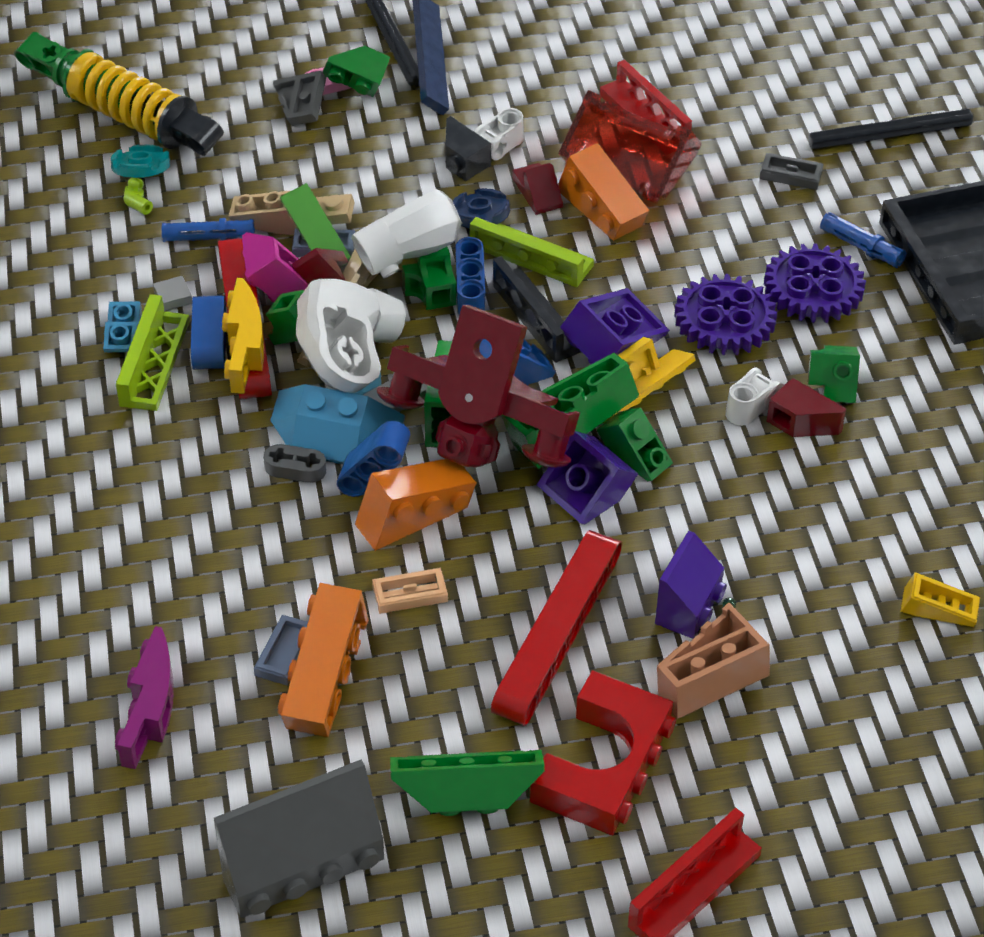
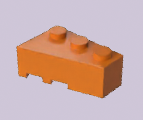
M598 143L569 156L558 183L561 195L613 241L642 227L649 209Z
M448 459L371 473L355 525L376 551L468 508L477 482L463 465Z

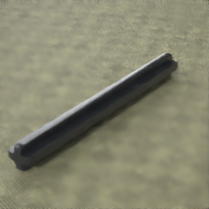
M365 0L407 83L410 86H420L418 66L384 1Z
M961 109L811 132L808 140L812 149L827 148L970 126L973 123L974 116L970 109Z

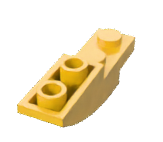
M237 278L234 291L230 290L228 293L227 304L229 313H224L222 319V330L228 333L231 360L226 359L224 378L230 380L231 393L244 394L249 370L262 371L264 341L257 300L243 278Z

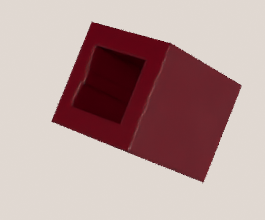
M792 378L769 399L766 422L792 437L839 435L843 430L846 408Z

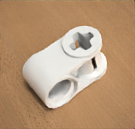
M515 108L501 110L496 116L478 126L474 131L491 142V158L493 160L501 159L507 152L523 142L524 124L523 114L520 110Z
M752 368L742 379L730 387L725 414L727 420L740 426L750 424L768 408L769 399L784 386L783 383L780 381L773 382L762 375V371L759 368Z

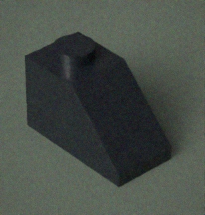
M452 116L446 118V168L451 173L467 181L491 166V142Z

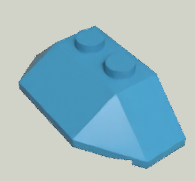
M307 384L279 390L271 417L272 424L286 445L318 450L324 454L326 461L344 464L346 456L383 423L396 421L404 424L405 415L369 396Z

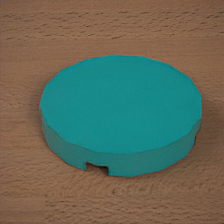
M133 145L129 147L128 152L122 153V149H119L111 156L112 171L123 177L140 178L154 176L166 171L170 167L169 152H163V148L156 145Z

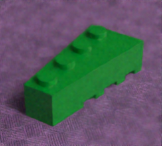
M615 353L541 391L558 398L557 405L549 407L564 413L580 412L575 431L588 434L639 397L628 363ZM501 415L513 446L523 454L522 445L535 444L539 429ZM529 460V461H530L534 466H536L538 469H539L540 467H542L541 465L536 464V463L532 462L531 460Z

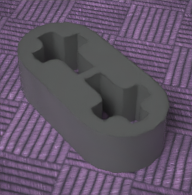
M276 444L270 446L264 452V468L270 476L314 483L320 481L326 475V458L318 450Z

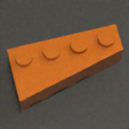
M319 583L317 594H312L308 602L307 615L310 616L307 627H302L299 632V655L297 660L293 659L290 663L288 681L291 682L288 692L282 693L280 697L278 714L281 715L286 729L329 737L342 698V691L338 689L339 684L345 685L348 682L351 673V657L349 655H357L361 640H359L360 629L366 630L369 619L361 590Z

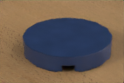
M480 188L474 190L475 194L468 196L467 192H464L452 201L462 221L461 226L465 228H470V223L475 217L497 225L503 222L510 213L509 199H506L504 193L494 189Z

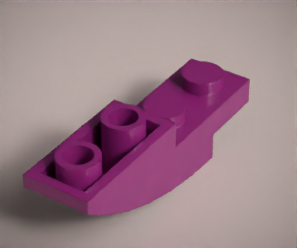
M158 626L154 627L150 638L143 641L137 667H132L129 672L127 687L131 689L133 700L129 706L127 724L124 729H119L115 739V750H118L121 766L136 769L148 740L163 742L172 713L174 697L173 673L167 640L162 627Z

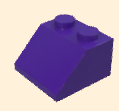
M575 431L574 435L570 436L565 454L571 458V462L567 466L560 468L548 467L537 483V486L579 523L585 525L620 502L638 476V473L594 436Z
M689 530L659 580L655 624L694 639L700 627L707 621L710 622L713 613L712 606L714 602H721L727 584L723 583L724 567L700 538Z

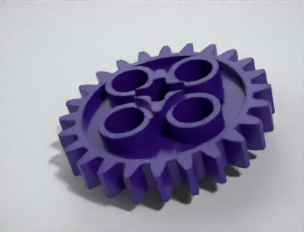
M815 243L812 249H808L805 244H801L800 250L789 246L788 253L780 250L778 257L771 258V264L766 266L763 285L765 286V294H771L770 302H778V311L787 308L788 317L797 313L799 314V321L808 316L812 323L816 322L817 317H821L825 323H828L829 316L840 320L841 313L849 316L851 308L858 309L859 301L863 300L866 280H863L864 271H858L859 263L850 264V255L843 258L840 257V249L832 253L829 252L830 247L828 245L823 250H819L818 245Z
M713 274L712 281L701 277L700 284L691 281L690 289L683 287L682 295L677 296L675 304V326L680 327V335L688 334V343L697 340V348L701 349L705 345L709 346V353L711 354L716 348L720 349L721 354L724 356L727 350H732L735 355H738L739 348H743L749 353L751 352L752 345L760 348L762 340L769 341L770 333H774L777 311H775L776 303L770 302L771 294H763V286L753 288V280L744 284L742 283L741 276H738L734 281L730 280L729 274L724 276V280H720L716 274Z

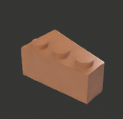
M728 603L722 608V614L712 623L707 621L701 626V633L692 641L685 640L657 665L658 695L672 700V713L677 719L770 676V644Z

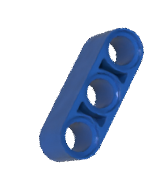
M464 237L456 243L458 316L460 315L462 305H471L485 311L483 243L475 237Z
M225 295L193 296L191 325V364L193 370L224 369L226 361V332L222 330L223 314L226 313Z
M396 421L383 423L346 456L337 479L338 489L348 496H361L365 493L371 473L396 468L401 463L410 439L409 429L404 424Z

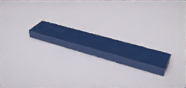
M412 0L421 103L440 115H444L449 110L440 8L439 5L431 0Z

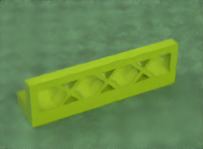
M475 217L470 223V237H475L483 243L485 253L496 257L502 256L506 261L576 288L594 266L593 258L501 223L496 225L478 217Z
M149 295L116 381L120 407L158 411L190 322L189 314L164 312L161 295ZM163 323L179 324L177 328L167 333L162 329ZM166 343L170 349L158 355L154 348ZM158 365L162 372L149 378L145 373L146 370ZM148 388L154 393L152 399L136 397L137 393Z

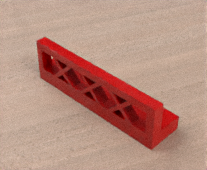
M625 59L617 62L616 80L600 87V97L666 158L690 148L692 120ZM677 121L681 124V130L678 126Z
M735 807L630 902L627 927L639 937H673L761 856L762 847L742 832L744 814Z

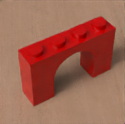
M592 670L577 696L576 719L614 733L626 743L630 754L624 761L614 767L588 769L546 753L543 758L545 771L530 787V803L613 836L620 823L624 825L627 823L633 808L631 800L634 794L641 795L647 782L648 774H646L649 765L655 767L662 751L660 743L663 737L669 739L674 730L676 718L672 717L673 701Z

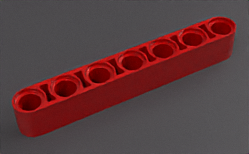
M242 238L218 241L227 313H229L227 304L228 293L230 290L234 291L237 278H243L246 281L259 307L256 287L252 286L245 276L246 266L245 258L242 254ZM265 341L262 371L249 370L244 394L239 393L240 400L272 396Z
M591 530L586 532L498 686L492 700L491 713L524 726L530 722L615 568L622 550L621 541Z

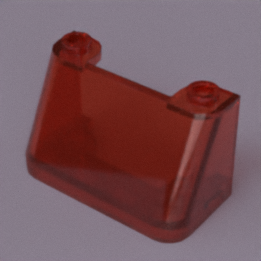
M588 90L558 153L566 160L564 165H566L569 156L598 143L634 190L642 192L641 196L653 203H658L659 200H666L697 156L702 143L690 129L678 125L676 130L672 125L666 127L625 111L613 102L612 104L605 101L602 103L600 101L602 98L600 94Z

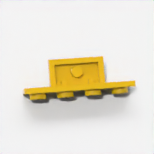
M642 337L622 351L618 356L628 363L639 397L618 412L638 405L647 395L662 388L665 382L675 375L684 372L686 367L696 361L695 355L673 349L658 359L653 340Z

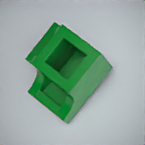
M448 247L425 256L417 257V263L402 265V281L405 296H414L421 299L426 310L456 305V280L452 271Z
M304 290L280 294L266 313V316L273 325V329L268 334V337L274 345L298 341L296 336L297 300Z
M824 345L822 350H810L808 385H823L822 395L832 401L856 403L860 354L857 347Z

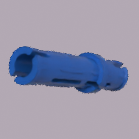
M832 212L826 213L821 220L820 228L862 249L871 258L881 259L895 268L900 267L905 260L906 251L885 241V238L879 234L873 235Z
M220 218L219 221L162 223L163 242L228 240L242 238V235L246 232L255 234L254 219L227 221L226 218Z

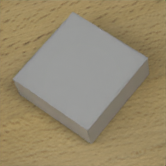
M183 276L153 283L155 295H161L163 298L164 311L192 304V295Z

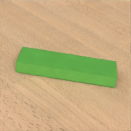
M307 183L280 197L282 204L310 251L315 248L343 251L347 260H350L351 256Z

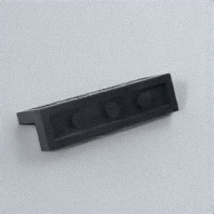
M502 256L494 258L493 287L521 322L528 327L529 332L550 358L557 363L582 353L567 341L563 330L560 328L564 320L520 267L512 270Z

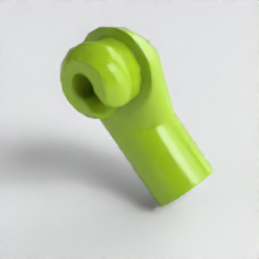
M130 178L128 186L124 189L123 200L127 206L144 215H148L152 211L153 203L143 197L144 190L142 188L144 182L139 178Z

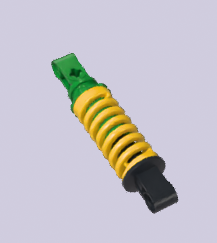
M32 32L14 52L15 57L23 66L54 80L55 84L63 88L66 97L90 106L92 109L102 112V114L113 118L115 121L124 123L127 127L136 129L137 132L159 141L165 148L175 149L180 145H184L197 154L205 156L224 135L222 127L215 120L197 113V106L193 99L175 94L167 88H162L155 82L150 83L149 79L143 76L139 77L137 73L127 71L126 68L115 65L110 60H104L102 56L94 53L91 49H84L81 52L73 48L67 49L37 32Z

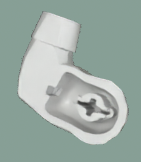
M435 189L357 231L352 235V241L367 270L372 275L381 273L383 278H387L400 270L398 264L403 259L425 256L453 243L462 221L452 200L443 191Z
M340 279L311 281L297 300L296 336L307 359L324 383L336 390L356 393L379 377L381 365L374 342L392 343L397 340L405 324L406 313L403 301L374 288H365L356 283Z

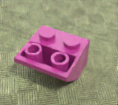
M247 232L242 235V254L245 258L246 266L245 276L252 286L259 287L273 303L280 294L299 290L305 291L309 284L291 265L299 258L274 237Z

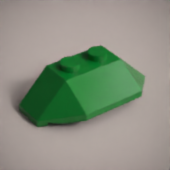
M542 750L390 757L391 780L430 813H439L444 816L457 815L461 811H477L482 814H491L499 809H508L545 771Z

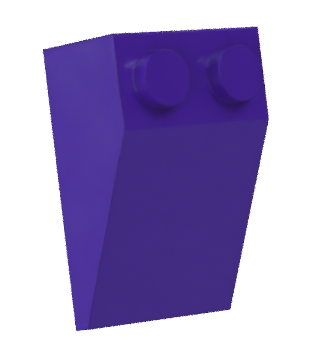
M628 288L580 300L560 326L567 341L588 358L590 365L612 353L620 354L642 337L650 338L655 343L670 331Z

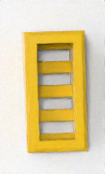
M915 572L904 588L901 612L912 616L974 627L977 623L980 597ZM960 604L965 605L964 611L959 610Z

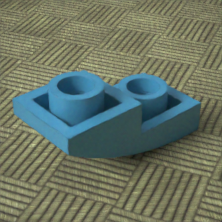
M140 301L109 302L108 321L105 322L104 352H128L141 319L142 306Z

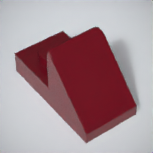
M536 163L512 170L513 181L535 215L563 208L560 189L554 167L551 163L543 165Z
M315 248L291 265L308 284L318 279H340L345 281L340 267L348 263V260L343 251Z

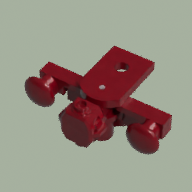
M462 305L448 355L422 358L408 352L409 346L407 345L392 347L387 366L388 370L394 372L390 387H378L377 394L384 402L401 409H417L424 405V399L419 396L423 383L439 389L440 400L446 410L452 415L441 421L438 426L435 438L438 442L437 453L439 456L465 467L476 468L496 461L501 444L498 441L499 433L495 420L501 415H505L539 429L535 444L522 445V452L529 460L550 468L564 467L571 462V458L565 454L570 436L574 435L580 412L564 413L549 407L557 405L558 398L530 388L514 376L527 326L471 305ZM483 339L489 341L492 346V353L488 358L483 357L479 350Z

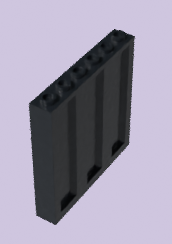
M984 181L883 200L879 224L892 245L906 251L903 263L952 343L956 345L984 339Z

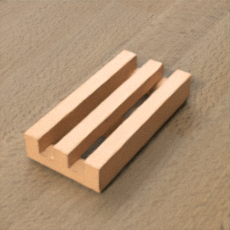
M441 568L372 579L379 614L448 602V593ZM437 582V583H432V584H426V585L417 586V585H419V584ZM402 587H403V589H397V590H391V591L383 592L384 590H390V589H396V588H402Z

